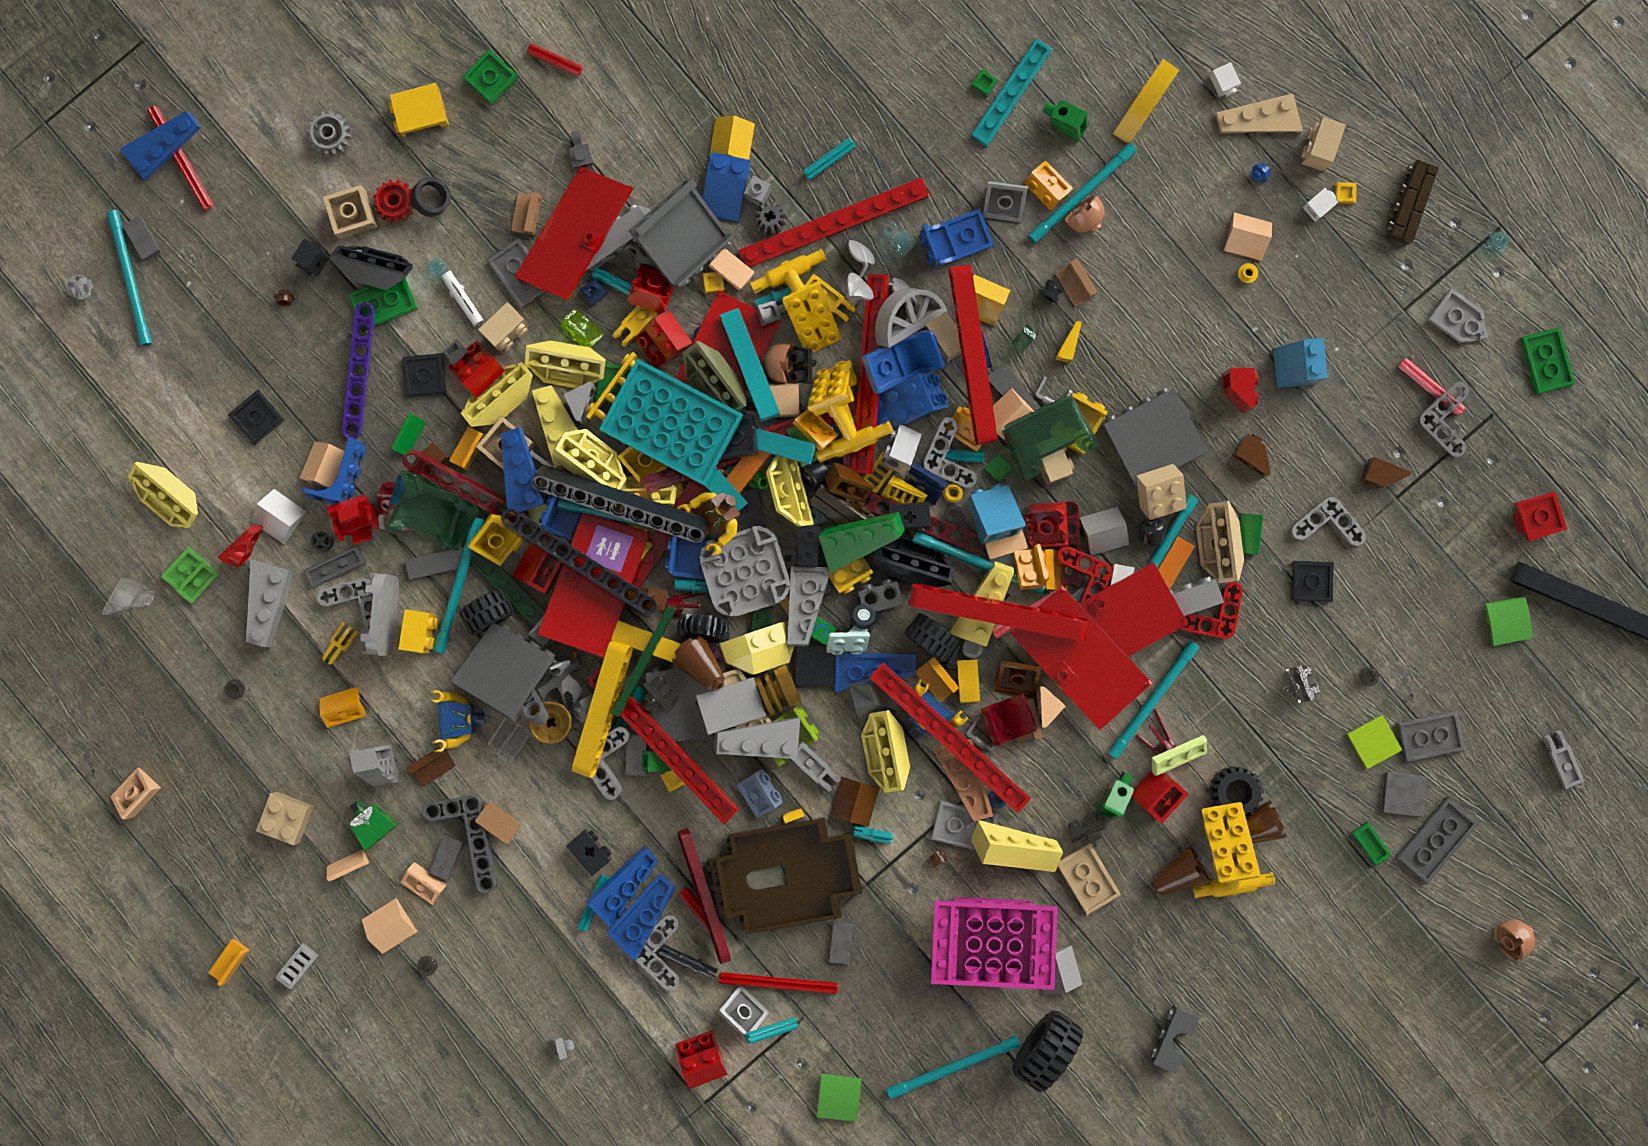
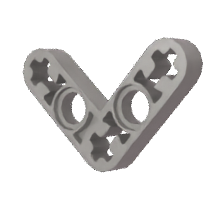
M1462 382L1452 384L1419 417L1421 425L1455 457L1462 456L1466 452V444L1443 419L1467 398L1469 388ZM1456 387H1464V394L1462 396L1458 394L1454 397L1457 400L1455 403L1446 396L1448 393L1453 396L1456 393ZM1441 400H1448L1450 403L1449 408L1445 411L1438 408ZM1426 414L1428 416L1433 415L1434 417L1432 418V420L1436 424L1438 423V421L1441 422V424L1437 425L1433 431L1430 430L1431 428H1433V426L1429 422H1427L1426 424L1424 423V421L1426 420L1424 416ZM1440 428H1446L1449 432L1448 436L1444 439H1440L1437 436V431ZM1453 435L1455 436V438H1453L1452 440L1456 444H1462L1460 446V452H1452L1453 446L1449 442L1447 445L1444 444L1445 442L1449 441Z
M944 417L939 421L922 459V466L935 475L960 486L970 488L976 483V474L967 468L944 459L958 427L957 422L953 418ZM950 421L952 429L946 431L945 435L949 436L947 439L944 436H940L939 433L944 434L946 428L943 425ZM938 439H942L945 443L942 450L935 448V442ZM931 451L941 454L940 457L935 456L934 458L936 465L929 468L927 461L928 459L932 460L934 454H930ZM948 465L954 467V473L951 476H946L944 473V469ZM959 473L965 476L969 473L971 481H967L964 484L965 480L957 476Z
M1334 497L1324 499L1293 524L1290 529L1292 538L1304 540L1329 520L1349 545L1360 546L1366 540V534L1340 501ZM1327 502H1328V503H1332V502H1333V503L1335 504V505L1333 506V509H1334L1336 512H1338V511L1341 510L1342 513L1336 515V516L1333 518L1332 515H1335V512H1334L1332 509H1331V510H1327V507H1328ZM1313 513L1320 516V522L1316 525L1310 521V516ZM1341 516L1348 519L1346 527H1341L1338 524V519ZM1307 523L1309 527L1303 530L1302 533L1304 535H1296L1298 531L1296 527L1301 528ZM1352 526H1354V529H1351V531L1354 534H1360V536L1358 537L1360 541H1353V534L1351 532H1347L1346 534L1345 530H1348Z
M362 578L324 588L318 592V603L326 607L358 599L364 625L369 633L371 618L368 619L367 616L371 615V612L366 611L365 604L373 600V593L359 590L356 596L355 587H362L364 585L363 582L370 584V579ZM344 587L351 589V595L348 598H344L341 595V590ZM325 592L329 595H337V597L330 598L328 600V603L327 601L322 600V597L325 596Z
M619 726L607 735L606 741L610 744V750L602 752L598 768H602L605 771V778L601 779L597 774L592 778L603 796L608 800L619 797L622 787L604 758L630 740L631 732L625 726ZM619 732H624L625 736L614 742L613 738L618 736ZM608 779L611 780L605 785H603V782L607 781ZM610 787H615L614 793H609Z
M672 914L664 916L651 933H659L662 938L661 942L654 944L649 937L644 946L646 949L645 955L648 958L653 955L654 958L650 959L647 965L644 963L647 960L644 956L637 959V962L668 991L678 987L680 978L656 951L679 927L678 918ZM667 919L670 921L671 919H673L675 921L673 923L674 928L669 927L665 931L666 933H668V935L665 936L663 931L658 929V927L661 926V929H663L667 924L665 920ZM658 961L662 965L661 971L653 972L650 967L651 963ZM667 969L666 975L669 978L672 976L675 978V985H667V979L664 976L660 979L658 976Z

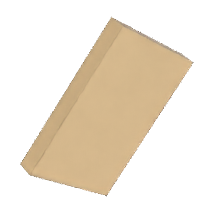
M1090 843L1060 860L1057 867L1086 915L1121 895Z

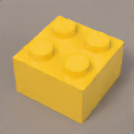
M405 609L398 649L430 653L435 644L433 632L438 627L436 614Z

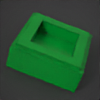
M982 69L971 84V87L985 97H988L997 84L998 79Z
M997 454L984 470L999 483L1012 467Z

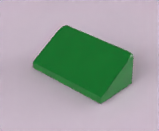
M409 413L391 449L403 455L407 451L412 450L426 422Z
M1241 513L1240 532L1243 554L1258 555L1263 515Z

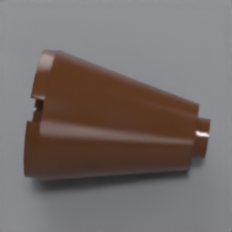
M699 635L697 636L699 639L693 640L690 638L686 640L675 651L676 658L675 660L672 658L673 664L709 691L721 689L724 685L725 677L706 639Z
M1271 800L1266 801L1259 809L1254 810L1255 813L1252 815L1248 814L1246 817L1252 844L1287 837L1286 833L1282 834L1281 832L1284 826L1276 808L1270 807V804H1272Z
M1191 846L1182 851L1152 877L1153 882H1151V885L1156 894L1160 892L1161 895H1166L1209 883L1208 874Z

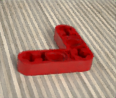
M1062 547L1056 554V559L1060 564L1090 577L1080 602L1085 600L1086 596H1092L1090 593L1091 585H1098L1100 591L1107 587L1112 575V568L1108 563L1071 547ZM1066 551H1068V555L1073 558L1076 557L1077 554L1078 557L1076 558L1074 565H1072L1073 560L1066 559L1064 561L1061 553H1065ZM1086 558L1089 561L1087 569L1080 568V559ZM1104 566L1107 575H1103L1100 581H1094V578L1098 579L1100 576L1098 569Z
M1229 582L1224 586L1222 591L1224 603L1220 604L1217 619L1188 614L1185 615V618L1188 617V621L1196 622V618H1198L1196 630H1194V625H1187L1186 628L1182 627L1180 630L1221 639L1231 638L1236 630L1242 598L1241 585L1237 582ZM1232 586H1235L1234 589L1237 590V593L1233 594L1232 600L1236 599V603L1232 601L1225 602L1226 598L1230 599L1231 597L1228 588H1232ZM1226 605L1233 606L1234 613L1232 616H1227L1224 613ZM1222 618L1233 619L1232 623L1228 622L1227 624L1230 633H1226V635H1223L1224 632L1220 631V628L1225 627L1226 621H1222ZM1204 620L1209 621L1211 624V629L1208 632H1204L1200 627Z

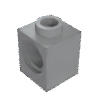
M752 176L744 192L745 199L763 206L771 191V184Z

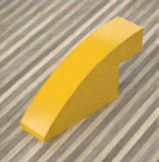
M1163 59L1112 135L1126 144L1131 143L1176 77L1179 69Z

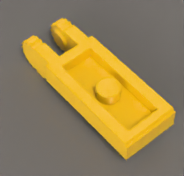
M813 274L805 286L818 281L831 313L847 322L849 320L847 315L837 308L842 304L853 313L856 308L845 300L843 295Z
M636 306L621 322V326L612 336L615 339L619 338L627 328L631 333L622 341L621 345L623 347L628 346L635 336L637 337L657 316V313Z

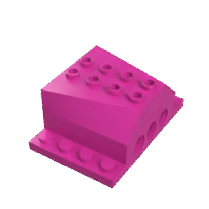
M952 897V901L934 900L931 984L1054 990L1058 907L1036 905L1032 900Z

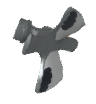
M576 652L573 653L572 659L556 660L557 664L549 666L540 679V682L546 681L537 690L542 700L551 690L557 688L567 709H570L575 704L582 691L578 681L570 675L572 670L582 666V661Z

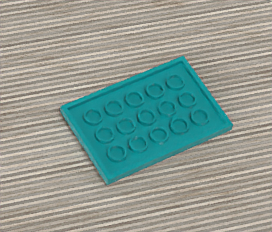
M637 359L599 430L706 486L744 415Z

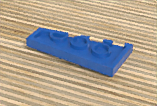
M185 111L125 145L120 150L143 179L148 180L202 127L190 112Z
M522 427L502 433L501 441L507 509H514L522 513L546 504L543 492L535 489L532 485L536 470Z
M863 652L858 655L852 653L836 655L835 693L850 689L849 684L869 679V676L882 662L900 678L915 675L916 653Z
M643 846L585 902L611 928L615 924L614 921L617 916L621 915L626 909L625 905L628 900L637 893L636 889L639 884L644 882L653 870L658 859Z
M661 873L607 932V935L633 961H637L676 889Z

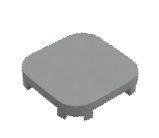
M755 526L737 532L725 546L721 547V553L716 556H711L715 552V547L710 551H707L706 547L709 544H716L718 541L712 539L702 548L700 564L712 603L722 615L728 617L744 615L776 605L788 595L790 582L782 554L774 533L767 528Z
M370 573V584L366 585L365 592L373 593L369 634L361 633L360 641L364 642L362 653L389 656L395 637L399 581L398 577L394 575Z

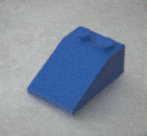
M711 152L702 199L716 218L739 223L744 192L751 168L750 160Z

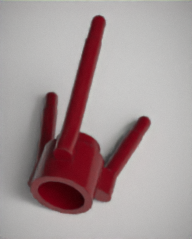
M695 592V594L673 595V598H667L666 608L668 605L675 607L676 611L673 617H680L683 615L680 612H684V608H700V604H684V600L681 599L706 593Z
M1155 708L1154 712L1167 740L1162 739L1152 724L1149 725V728L1159 741L1156 745L1157 748L1141 735L1137 734L1136 737L1156 755L1175 748V742L1171 739L1158 709Z

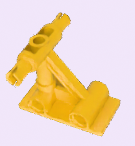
M822 249L808 256L801 255L790 261H784L780 266L765 273L766 276L750 282L755 294L770 286L775 288L787 283L791 294L782 298L783 305L792 321L794 331L802 347L812 348V353L842 339L820 283L817 281L805 286L799 278L800 275L809 272L812 266L827 260Z
M851 360L846 362L840 361L829 369L823 368L815 375L807 408L809 411H813L815 416L828 412L830 417L834 418L843 435L842 438L833 441L830 446L825 447L822 451H816V456L820 463L835 456L840 458L851 452H856L876 443L879 438L893 433V428L889 421L874 428L868 426L856 431L848 403L854 401L850 387L857 384V377L852 369Z
M1238 802L1203 808L1202 816L1206 839L1209 840L1213 856V867L1218 879L1210 881L1209 884L1193 887L1195 899L1211 895L1215 898L1229 895L1236 896L1241 893L1256 891L1258 887L1275 885L1273 872L1260 875L1242 803Z

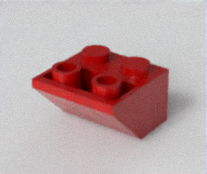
M670 311L655 317L634 338L650 362L658 370L681 355L692 344V341Z
M476 340L466 348L468 352L454 365L451 363L448 368L477 398L506 370Z
M1229 368L1223 373V394L1243 413L1254 409L1255 405L1258 404V393H1255V385L1258 384V374L1255 373V368Z
M529 544L513 576L539 591L549 594L563 565Z
M1151 770L1134 788L1131 798L1157 822L1162 824L1189 794L1166 773L1155 776Z
M713 1030L675 1044L682 1075L690 1089L728 1075Z

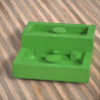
M188 546L161 577L192 604L219 573Z
M1524 596L1485 604L1486 622L1490 627V640L1493 646L1533 638L1529 609Z
M821 1074L817 1117L857 1122L862 1078Z

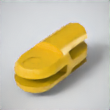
M343 621L329 640L331 645L322 657L323 661H325L335 647L338 648L329 660V665L335 662L342 651H347L359 634L356 630L345 646L342 645L353 629L351 626H348L340 639L336 641L335 639L346 625Z

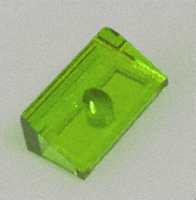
M576 308L562 320L560 325L581 346L591 349L605 335Z

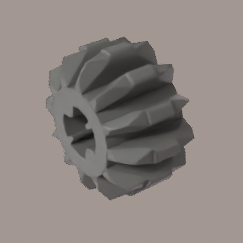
M766 201L765 208L762 205H758L760 211H754V215L758 218H755L753 221L754 224H759L757 226L758 231L764 228V235H767L768 230H771V234L775 235L774 229L781 232L782 228L780 225H786V221L783 219L787 217V214L781 213L783 206L776 208L777 202H773L772 206H769V202ZM773 215V219L768 222L767 217Z

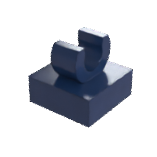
M595 278L579 290L592 306L596 305L608 294Z

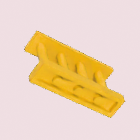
M634 352L624 357L621 362L623 366L598 401L588 407L586 417L591 421L595 416L604 421L607 414L600 409L606 400L612 404L615 401L616 396L612 392L618 384L623 386L626 380L624 375L629 368L632 369L638 357Z

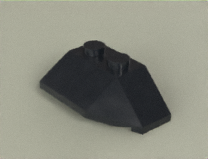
M338 245L330 254L332 262L349 280L378 289H389L405 279L413 269V264L409 263L403 256L366 246L345 247L344 245Z
M904 539L894 540L877 549L874 562L888 578L909 585L921 584L936 588L951 584L955 571V566L942 553Z

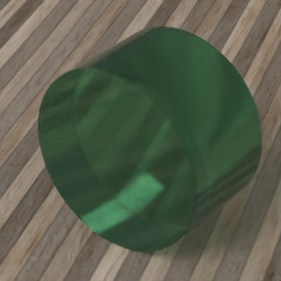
M1027 324L1011 345L1023 353L1039 333Z

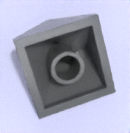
M871 678L849 684L860 722L868 720L870 713L887 710L890 713L899 711L896 701Z

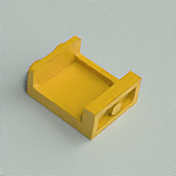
M436 83L390 95L391 102H388L391 113L395 114L394 127L396 132H399L402 137H407L406 133L440 125L441 128L449 126L440 89Z
M1077 392V394L1072 393L1048 437L1054 438L1059 436L1060 440H1064L1066 447L1084 455L1107 411L1104 410L1105 407L1098 402L1093 404L1087 400V396Z

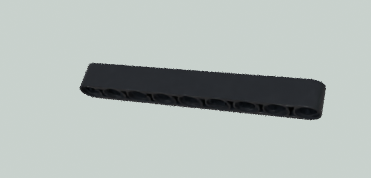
M543 465L539 467L532 480L533 487L541 492L691 542L698 543L703 541L709 526L708 521L701 516L551 466Z
M506 509L502 512V524L513 534L640 615L650 617L655 613L657 607L655 599L518 511ZM509 515L516 517V521L512 524L505 521ZM526 526H531L534 529L529 535L522 532ZM542 537H548L551 540L546 546L541 545L539 541ZM559 548H565L568 551L563 557L558 556L556 552ZM576 559H583L585 564L578 568L574 566L573 562ZM597 569L601 571L602 575L600 578H593L590 573ZM615 580L619 583L617 589H610L607 585L608 582ZM632 591L636 594V598L634 600H627L624 596L625 593ZM650 602L653 605V609L651 611H644L642 604Z
M1516 563L1509 579L1510 582L1648 640V615L1528 564Z

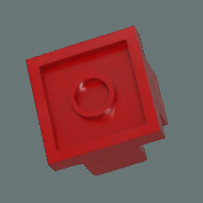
M1556 491L1515 503L1517 513L1513 514L1518 533L1524 532L1526 541L1567 530Z
M365 494L327 507L334 533L340 542L345 541L344 536L351 534L352 541L356 545L373 539L371 527L374 530L379 529L378 515Z

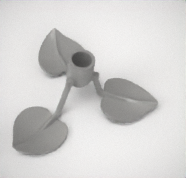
M848 240L847 247L850 254L857 261L863 263V269L859 276L855 273H850L847 276L848 293L846 294V299L852 305L857 306L863 299L872 300L874 297L873 291L862 280L868 264L873 266L875 260L873 254L866 246L857 241ZM893 278L888 284V287L892 288L893 293L903 288H910L906 282L898 278ZM915 296L911 297L912 304L916 305Z

